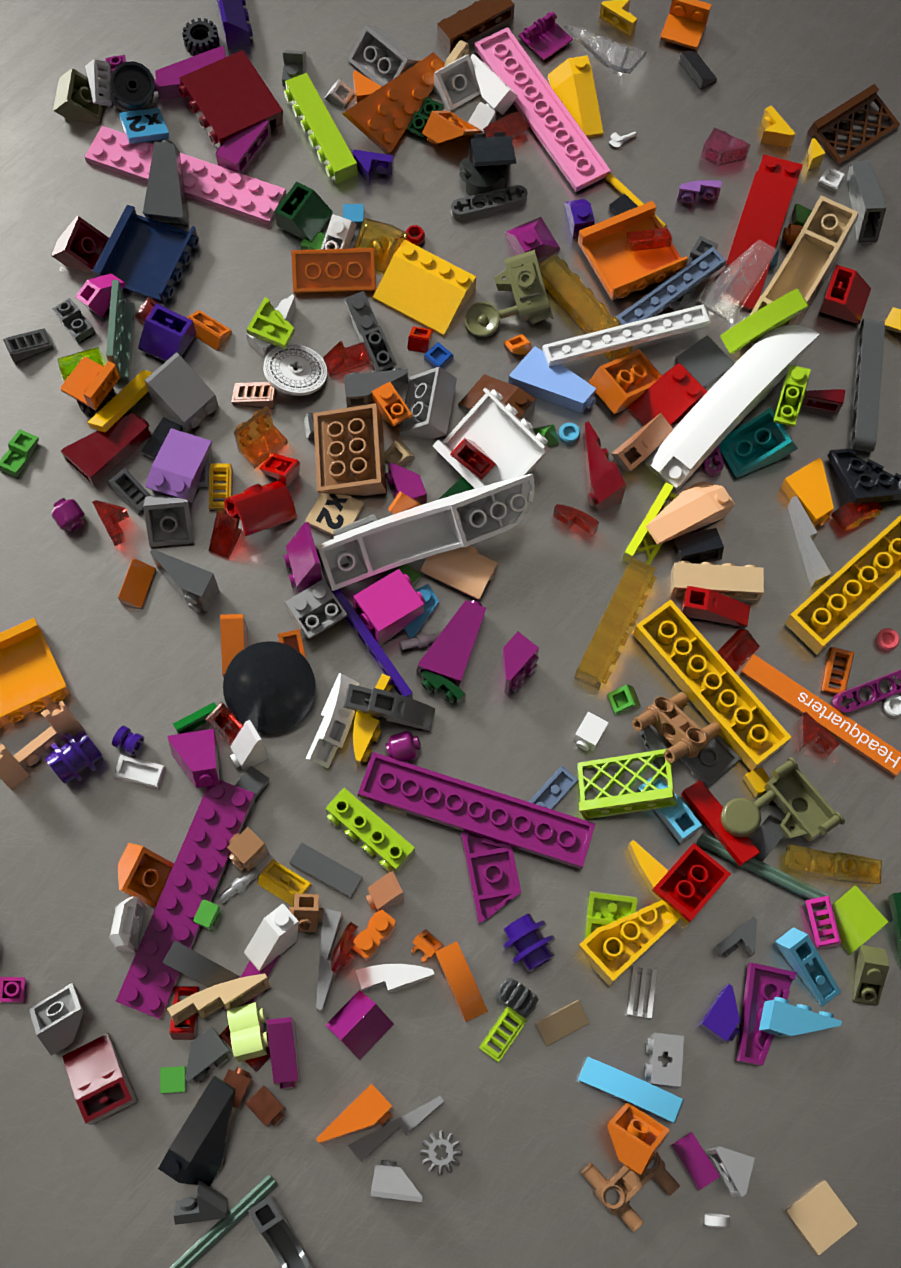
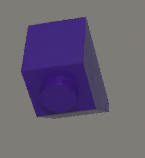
M579 199L564 203L573 238L579 236L580 230L595 224L592 207L587 200Z
M728 983L724 986L698 1026L722 1044L728 1040L732 1042L740 1030L737 1028L740 1018L732 985Z

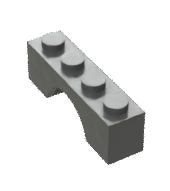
M273 1196L267 1197L248 1210L260 1234L269 1244L282 1268H314Z

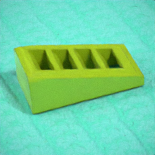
M507 1006L479 1049L499 1063L528 1020ZM508 1016L519 1025L516 1028L506 1021L505 1018ZM501 1024H502V1025L505 1026L507 1029H509L510 1031H512L513 1034H512L511 1036H509L507 1033H505V1032H504L503 1030H501L499 1027H500ZM495 1033L507 1040L505 1045L494 1037ZM489 1041L502 1049L500 1053L487 1045Z

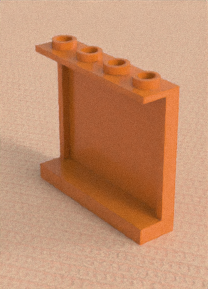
M653 201L579 231L578 244L611 300L624 298L629 293L643 290L652 283H660L665 278L675 275L686 267L688 258L687 256L681 258L655 216L656 205Z

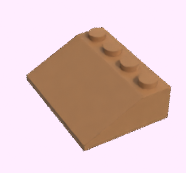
M377 404L313 413L317 492L360 496L387 493L383 421Z

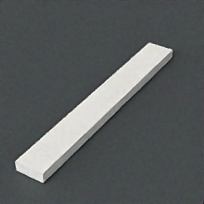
M704 304L545 344L542 346V350L548 367L707 327L710 326L711 321Z

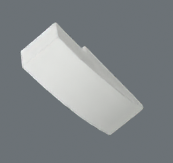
M382 964L356 970L362 992L386 984L388 993L434 978L433 969L409 964Z

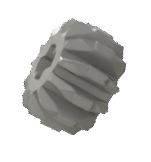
M443 1130L439 1131L438 1140H436L433 1132L429 1135L433 1143L431 1144L427 1140L422 1141L423 1145L429 1147V1150H420V1155H429L428 1158L422 1161V1164L426 1165L430 1161L432 1162L428 1170L430 1173L434 1171L436 1165L439 1166L438 1175H443L442 1166H446L449 1173L453 1172L449 1163L452 1162L454 1165L459 1166L460 1162L454 1159L453 1155L462 1156V1151H454L453 1148L459 1146L460 1141L458 1140L450 1144L453 1134L450 1133L447 1139L444 1140ZM441 1145L445 1146V1152L448 1154V1157L446 1159L442 1157V1160L436 1159L437 1153L434 1149L437 1146L439 1149Z

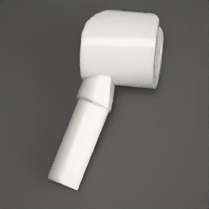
M615 132L611 135L612 140L609 143L618 149L626 140L636 137L637 133L633 132L620 136Z

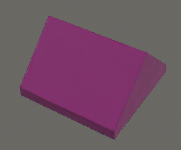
M359 989L325 1026L361 1060L394 1023L375 1002Z

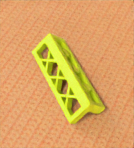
M667 482L623 556L624 562L645 573L663 544L647 545L645 538L650 533L646 526L666 507L668 499L673 501L677 497V495L672 493L674 486ZM646 552L648 560L645 565L634 559L637 553Z

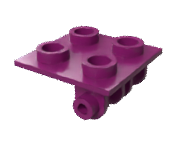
M554 12L546 13V16L533 22L532 26L526 27L518 35L543 60H546L573 41V38L555 22L557 16Z

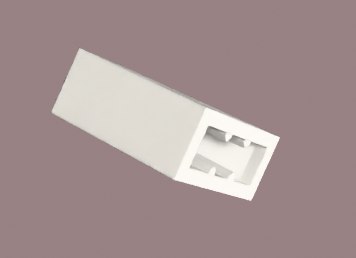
M284 904L280 905L263 919L244 951L245 956L258 971H261L278 955H281L297 942L299 921Z

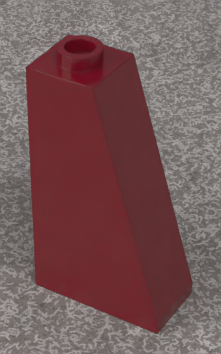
M131 413L119 419L107 432L96 431L64 447L61 453L65 461L95 487L151 437L148 428L150 425L143 417L138 418L134 413Z

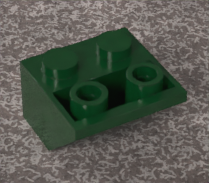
M296 181L274 213L278 227L312 242L332 216L333 211L313 189Z

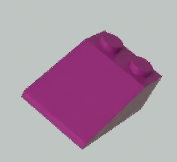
M306 522L286 545L287 554L283 555L286 567H291L293 574L289 575L292 588H297L298 594L323 579L309 522Z

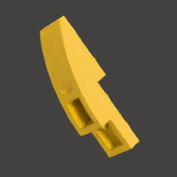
M382 673L375 688L391 692L393 686L391 685L390 676ZM356 711L353 745L356 764L358 767H362L364 762L369 761L373 751L370 748L374 741L377 742L379 740L382 729H380V721L375 719V717L379 718V716Z

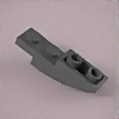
M362 291L344 298L354 329L374 369L383 371L396 366L397 363L382 328L377 323L365 292Z
M353 684L348 685L343 706L346 709L383 717L387 721L431 731L435 713L434 707L385 690L369 689Z

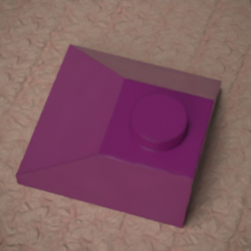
M542 217L505 232V236L517 255L535 249L537 259H541L560 250L559 245Z

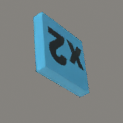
M159 107L119 113L120 121L129 144L169 138V132Z

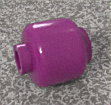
M62 498L54 503L53 506L55 508L51 516L61 530L72 532L84 523L85 513L74 499L65 500V498Z
M410 731L391 735L389 743H386L388 756L403 762L416 759L418 757V750L422 748L418 736L413 737Z

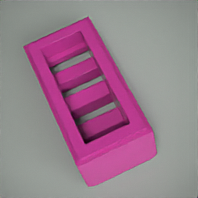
M824 896L806 900L817 949L823 950L841 946L830 897ZM818 906H827L825 910L813 912L812 909ZM825 915L830 917V919L815 921V917ZM832 925L831 929L822 931L817 929V927ZM834 934L835 938L820 941V937Z

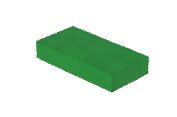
M215 702L173 723L178 734L189 733L220 717V712Z

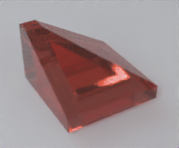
M148 297L136 312L135 317L145 321L157 302Z

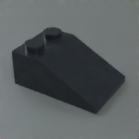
M494 132V136L486 137V133H475L474 138H469L470 163L472 165L516 164L512 138L510 135H506V132Z

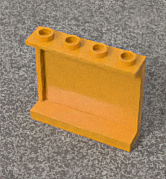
M35 618L0 633L1 729L3 725L9 722H17L30 712H39L44 709L45 705L52 702H60L67 695L71 694Z

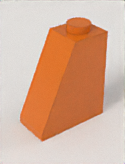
M243 614L220 615L223 678L232 659L241 650L248 647V627Z

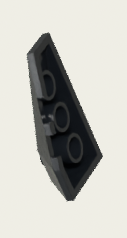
M215 1075L212 1077L168 1149L158 1168L160 1171L178 1183L198 1185V1181H202L209 1187L212 1185L223 1165V1151L228 1137L227 1128L232 1114L235 1088Z

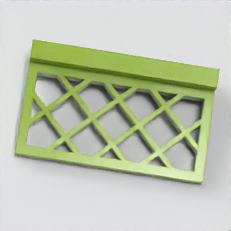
M666 749L578 763L579 811L584 819L677 806L671 763L665 759V764L660 770L651 764L656 758L664 757ZM633 761H640L644 764L637 773L628 768ZM617 764L621 768L614 777L605 772L610 765ZM648 767L656 772L649 782L640 777ZM595 768L598 772L589 780L584 775V769ZM625 771L634 776L626 786L618 781ZM602 774L610 779L603 789L595 784ZM660 776L668 781V788L657 789L653 785ZM639 780L646 786L641 792L635 793L630 788ZM615 783L623 788L617 796H611L607 793ZM591 787L600 792L595 799L586 800V793Z

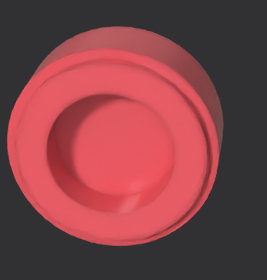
M890 628L880 630L875 638L877 647L885 652L893 651L900 641L898 633Z

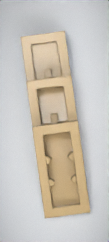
M265 973L237 978L190 995L167 1008L175 1025H178L195 1013H198L203 1020L221 1007H224L227 1011L228 1009L243 1005L268 989L270 984Z

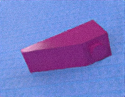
M264 120L227 139L216 151L218 166L242 173L271 135L269 121Z

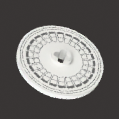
M288 344L286 349L277 346L266 355L263 371L266 379L274 388L283 393L296 396L309 395L318 391L326 381L327 366L323 358L306 346Z

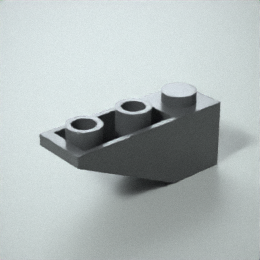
M408 369L374 370L369 373L352 372L344 375L347 408L372 404V391L388 382H391L396 390L408 383Z

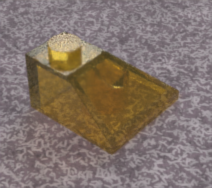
M364 218L354 248H375L376 270L385 274L393 255L403 241L407 240L409 233L391 224Z

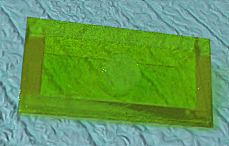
M99 347L58 358L63 380L65 381L83 357H87L104 366Z

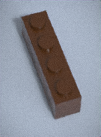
M511 0L476 1L467 8L459 10L456 14L437 23V38L451 53L460 40L469 43L513 19L515 4Z

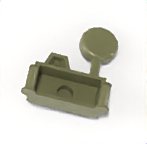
M535 249L504 259L507 269L494 277L498 291H513L516 306L498 311L493 304L484 301L473 304L467 310L465 324L468 331L474 336L488 337L494 334L499 327L500 319L519 314L521 321L530 319L532 325L550 317L554 319Z
M789 757L786 763L773 770V778L764 787L767 792L755 802L746 798L732 799L726 803L720 815L721 824L730 835L738 838L751 836L758 830L761 823L760 809L772 800L786 815L780 824L781 832L786 838L803 835L807 841L811 842L819 835H825L837 825L845 823L843 816L833 810L799 770L797 762L792 757Z

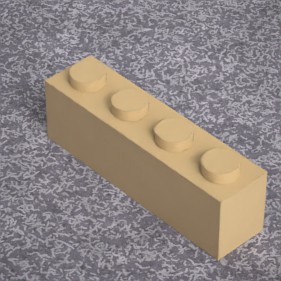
M689 561L674 562L671 570V595L683 596L687 586L710 589L733 599L760 601L764 593V568L757 567L756 565L735 566L731 563L713 565L710 562H702L700 564H692Z

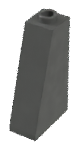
M171 141L154 142L143 214L146 218L155 221L188 225L180 151Z
M851 161L847 182L851 207L859 212L855 223L857 241H878L886 212V205L871 161Z

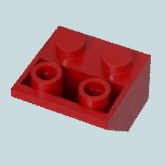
M836 264L819 312L860 324L871 287L856 270Z

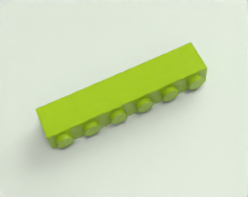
M304 73L286 80L285 98L287 102L292 103L294 115L296 117L299 116L301 119V127L304 132H308L310 144L312 147H316L320 162L325 163L328 177H332L334 182L338 184L358 176L357 162L308 74Z

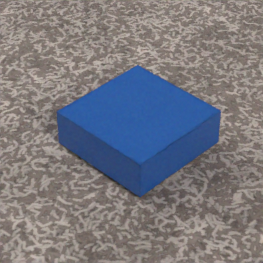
M437 342L424 355V360L434 368L441 367L443 369L453 359L454 354Z

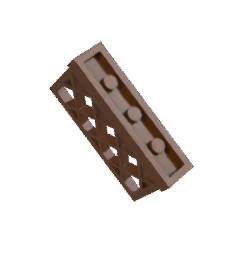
M875 84L813 122L807 132L811 138L816 136L838 166L900 126L898 120L877 95L879 89ZM875 102L879 112L869 110V104ZM854 114H864V122L854 120ZM868 115L878 117L877 124L867 123ZM881 119L889 120L892 125L890 127L881 126ZM839 123L849 124V131L840 130ZM853 125L863 127L862 134L852 132ZM866 129L876 130V136L866 135ZM825 132L833 133L834 140H827L823 134ZM838 135L847 136V144L837 142ZM851 138L861 139V145H851ZM836 147L846 149V155L841 158L836 152Z

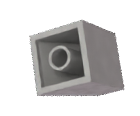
M177 352L145 380L151 400L177 424L182 425L186 432L196 428L207 414L214 412L218 405L214 392Z

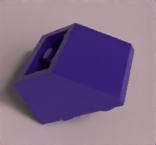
M156 303L145 319L138 349L164 362L176 352L182 357L196 335L194 323L192 320Z

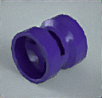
M123 725L115 733L112 746L118 749L122 748L126 754L135 756L143 745L144 736L139 733H132L130 728Z

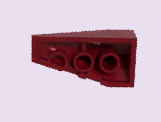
M589 421L585 422L583 439L589 490L588 500L591 506H595L597 512L622 503L626 483L615 462L610 463L607 449L600 448V439Z

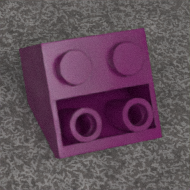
M519 631L503 647L501 664L504 693L507 695L512 690L516 692L523 683V677L526 674L531 675L538 666L536 663L539 659V647Z

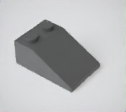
M151 549L150 554L157 570L187 603L188 607L197 612L202 610L208 613L219 591L214 573Z

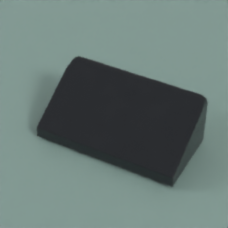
M696 51L681 52L679 62L700 89L717 81L716 76Z

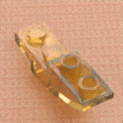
M790 844L786 846L785 869L801 872L804 876L853 883L881 884L882 860L843 852L831 853Z

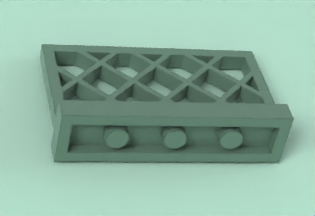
M112 280L106 357L108 361L116 365L120 375L118 381H130L135 305L134 303H126L119 280Z

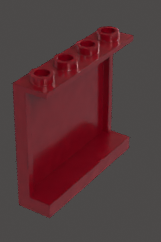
M243 50L180 77V87H178L180 95L183 99H187L191 112L193 114L196 113L202 129L207 130L211 143L213 145L216 144L218 148L227 139L264 120H272L276 126L283 123L282 108Z

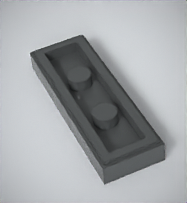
M302 842L289 862L290 865L349 898H352L363 879L361 875Z

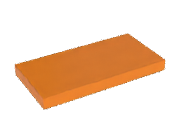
M375 248L291 250L293 293L376 291Z

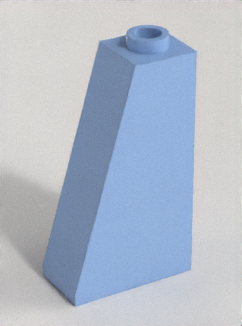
M536 346L509 375V384L521 388L532 396L582 413L586 408H591L596 401V388L562 364L548 367L543 351Z

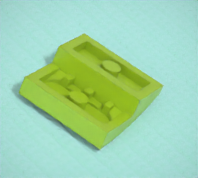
M856 885L832 904L842 944L841 947L848 955H851L888 923L886 918ZM825 915L817 917V919L820 921L830 919V917ZM826 925L824 927L826 929H831L832 925Z
M590 891L585 939L597 928L635 913L638 898Z

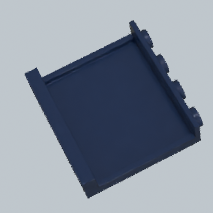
M126 205L93 269L94 277L113 274L126 283L122 291L165 305L168 298L170 299L173 295L176 282H179L182 277L184 266L190 261L193 248H196L198 245L199 237L197 236L196 228L192 226L190 231H185L137 215L135 207Z

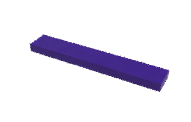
M341 589L332 591L348 615L345 617L383 673L390 676L394 689L399 695L413 699V692Z

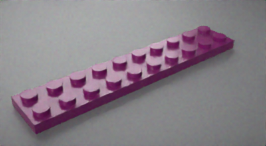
M375 752L372 753L358 791V797L498 843L511 845L514 848L578 869L583 868L595 828V823Z
M220 780L218 785L207 786L115 1002L162 1020L181 975L179 971L162 962L174 941L192 949L201 927L193 921L203 900L212 901L229 860L230 852L227 848L230 845L229 841L235 834H240L255 798V793Z

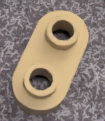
M460 40L448 56L444 67L467 54L470 55L469 44Z

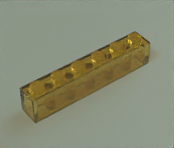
M556 253L539 264L546 291L584 334L620 326L619 320L611 316L606 306L594 297L592 290L583 285L580 277L568 268L565 260L560 259ZM633 346L602 354L611 362L630 354Z
M631 558L578 666L575 679L597 689H600L602 683L607 684L612 673L608 670L611 664L616 665L621 655L618 649L620 645L625 646L630 636L627 630L629 626H635L639 614H636L638 607H644L648 598L645 593L648 588L652 590L657 577L654 576L655 567Z

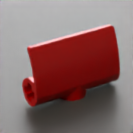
M281 480L263 486L255 484L242 493L227 497L224 501V507L228 515L232 517L239 515L245 536L294 520L297 517L291 494L286 484Z

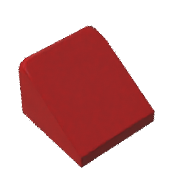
M413 326L408 336L407 349L427 353L433 330Z

